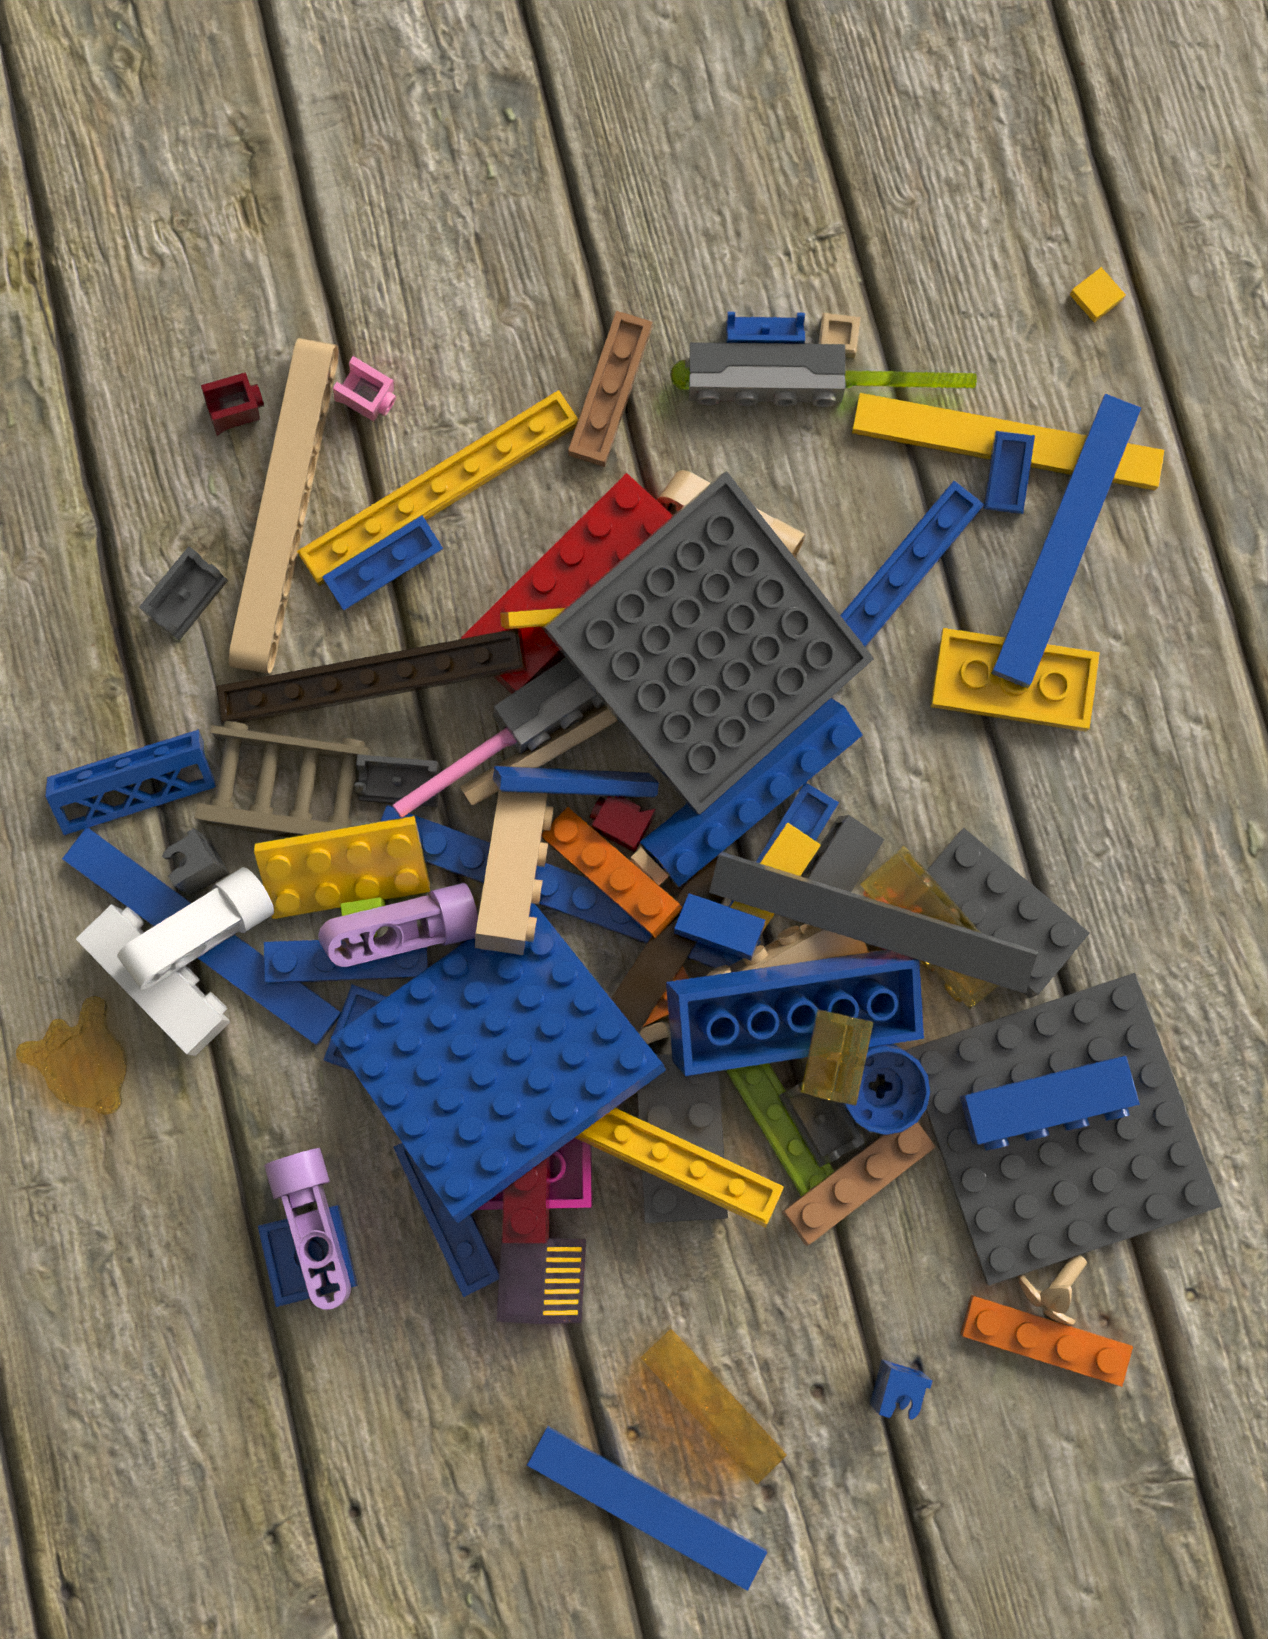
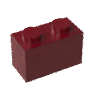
M550 1156L504 1189L502 1243H547L549 1241Z

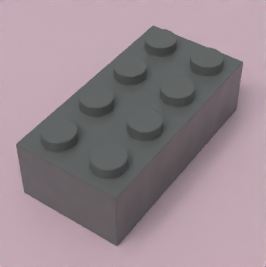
M965 828L953 838L906 894L913 901L923 906V909L935 919L1038 951L1025 993L1029 998L1040 994L1090 934V932Z
M672 1054L656 1055L663 1063L666 1071L638 1091L639 1119L724 1158L719 1071L685 1076L673 1063ZM642 1170L645 1223L728 1219L727 1209Z

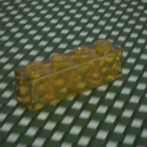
M904 845L868 874L860 884L864 888L863 894L865 897L981 933ZM921 961L929 971H936L946 982L944 986L949 995L958 1003L963 1001L969 1009L999 986Z
M671 1324L641 1352L640 1358L756 1485L787 1456L784 1447Z

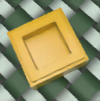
M1100 267L1073 288L1070 296L1095 323L1122 302L1126 294L1105 270Z

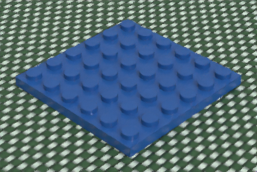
M532 903L529 917L537 918L534 942L525 941L523 955L475 948V938L469 939L331 1037L457 1223L666 1071L660 1059L536 904Z

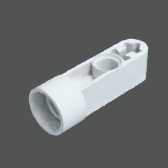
M242 867L213 885L211 892L127 943L118 952L117 957L141 990L150 988L235 933H245L274 914L273 904L258 878L249 869Z

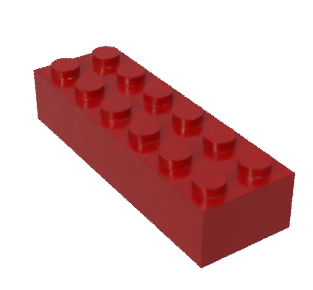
M626 473L461 639L511 630L504 629L501 626L500 613L566 608L673 515ZM544 626L518 628L522 634L527 670L493 676L511 694L565 658L564 654L542 629Z

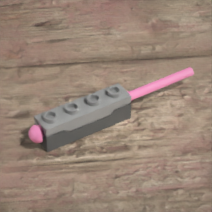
M565 658L493 706V718L502 731L392 806L402 818L503 748L513 745L519 754L528 749L533 752L539 745L551 740L549 735L562 727L566 730L571 725L582 720L584 717L582 713L593 705L599 709L605 704L569 660Z

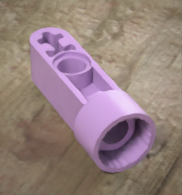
M465 883L432 890L427 896L330 919L320 928L318 938L321 946L334 964L348 967L440 943L446 946L473 939L476 934L478 914L470 889ZM417 919H420V927H417ZM388 927L387 932L382 937L373 938L378 929Z
M315 1148L265 1164L264 1167L273 1199L282 1198L311 1301L317 1307L327 1310L342 1305L349 1298L351 1284L322 1186L329 1183L330 1180L321 1149ZM317 1202V1210L298 1216L296 1208ZM317 1236L324 1238L329 1245L328 1255L322 1261L314 1260L308 1252L310 1241ZM334 1262L335 1270L327 1271L330 1283L338 1282L340 1286V1291L334 1293V1301L331 1300L329 1295L322 1296L320 1288L326 1285L324 1272L315 1275L313 1268L326 1267Z

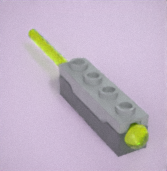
M690 342L689 367H685V360H680L673 365L670 372V378L675 387L681 390H689V401H697L698 404L706 406L716 405L720 401H735L736 404L741 406H752L758 404V402H774L778 406H793L797 402H813V405L818 407H829L836 403H842L845 389L852 386L975 389L977 383L976 373L845 370V344Z

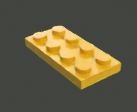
M948 628L942 629L930 707L1084 732L1090 729L1100 652L1047 644L1029 688H1025L991 674L1005 637Z
M415 816L256 843L254 847V854L262 883L273 904L274 914L272 919L340 908V903L379 897L386 900L430 892V881Z

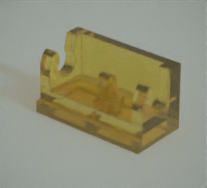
M818 1009L801 1092L813 1095L814 1097L856 1106L873 1022Z

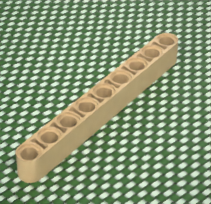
M298 338L294 346L230 644L229 666L232 668L270 674L275 664L298 555L297 551L300 546L338 365L339 354L336 344Z

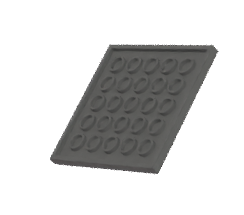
M727 471L718 476L542 628L690 809L699 815L874 660L873 656Z
M1135 973L904 1050L919 1060L928 1075L930 1096L925 1111L987 1285H992L1222 1207ZM1127 1056L1140 1105L1128 1107L1129 1116L1105 1121L1104 1114L1088 1117L1089 1126L1065 1131L1064 1124L1048 1127L1050 1134L1048 1136L1025 1141L1024 1134L1008 1137L1010 1145L985 1151L984 1144H972L960 1096L1116 1057Z

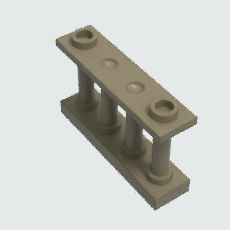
M226 721L224 727L211 726L210 733L218 741H225L215 799L210 800V805L197 803L195 819L198 822L207 826L290 838L354 827L351 825L352 820L348 819L357 770V755L374 756L372 751L365 747V742L342 738L341 744L249 731L248 725ZM241 744L264 747L255 802L250 805L249 810L235 809V803L231 802ZM280 750L303 753L294 808L289 810L288 816L273 814L274 809L270 807ZM319 755L342 758L333 815L328 816L327 822L312 820L313 814L309 813Z

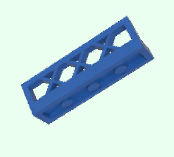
M198 729L47 777L45 797L63 835H67L86 827L89 828L215 788L216 781L206 760L204 741ZM198 764L203 776L202 779L192 782L177 778L182 768ZM150 778L165 782L161 792L154 794L141 791L139 787L142 781ZM112 790L127 795L123 804L116 806L108 805L100 800L104 793ZM77 802L89 807L85 816L68 820L62 806Z

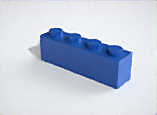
M1127 1056L1116 1057L960 1096L972 1144H984L985 1151L1010 1145L1008 1137L1024 1134L1025 1141L1050 1135L1048 1127L1064 1124L1065 1131L1089 1126L1088 1117L1104 1114L1105 1121L1130 1115L1128 1107L1140 1105Z

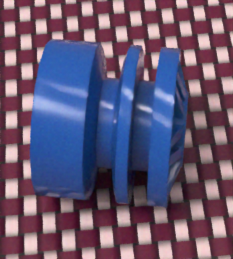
M894 1044L845 1051L835 1065L832 1079L833 1089L849 1116L870 1132L884 1135L903 1132L916 1124L927 1109L930 1086L926 1071L919 1060ZM878 1074L879 1077L885 1080L884 1085H879L877 1092H875L868 1085L869 1082L876 1081Z

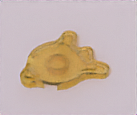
M91 996L84 1000L76 1026L71 1027L64 1019H54L42 1040L25 1041L19 1044L16 1049V1057L21 1063L38 1069L44 1076L49 1089L62 1102L77 1107L92 1108L102 1115H110L115 1113L122 1104L121 1090L127 1074V1059L120 1042L108 1029L106 1001L101 997Z

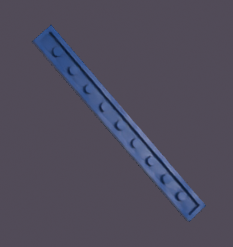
M387 805L380 822L400 819L401 817L393 807ZM410 813L402 817L415 816L425 863L484 884L490 842ZM545 863V867L537 866L535 879L543 880L539 905L645 944L652 937L649 932L587 878ZM698 942L687 959L715 969L723 965L731 966L743 958Z

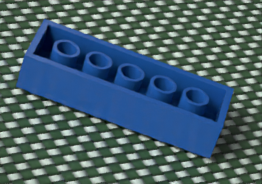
M890 950L666 982L672 1061L685 1076L924 1039L920 960Z

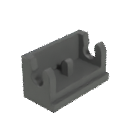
M188 546L139 608L152 621L180 641L228 580L213 564H208L195 550Z
M358 754L356 766L359 770V780L355 783V791L359 796V801L395 804L439 774L442 769L438 761ZM439 793L420 806L438 808Z
M850 815L838 816L801 877L852 892L885 839Z
M194 828L187 831V837L169 846L162 855L166 860L173 858L177 853H183L186 856L180 862V868H176L168 877L173 886L191 896L230 874L212 841Z
M823 1070L778 1096L819 1167L840 1158L841 1155L865 1143Z

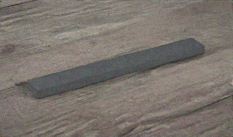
M721 852L718 855L709 893L1024 994L1026 993L1038 951L725 852Z

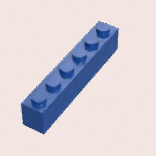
M830 698L700 815L692 811L686 804L640 841V844L648 855L669 875V879L680 887L862 737L863 734L846 707Z

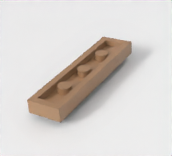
M616 311L568 449L569 456L603 467L606 466L653 328L652 321Z
M918 1122L903 1132L888 1135L882 1134L781 1213L805 1246H808L936 1146Z

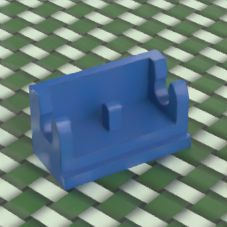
M728 311L726 318V343L805 344V313L797 312L796 318L735 317V312Z
M882 1359L870 1405L879 1415L891 1418L896 1408V1402L899 1403V1408L903 1410L911 1401L912 1404L908 1410V1418L913 1420L919 1414L926 1388L931 1389L933 1380L922 1371Z

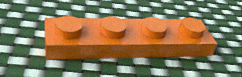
M569 807L552 822L550 831L545 830L542 833L541 837L546 843L655 939L682 911V906Z
M974 1295L970 1297L960 1335L1121 1387H1123L1133 1349L1132 1345Z

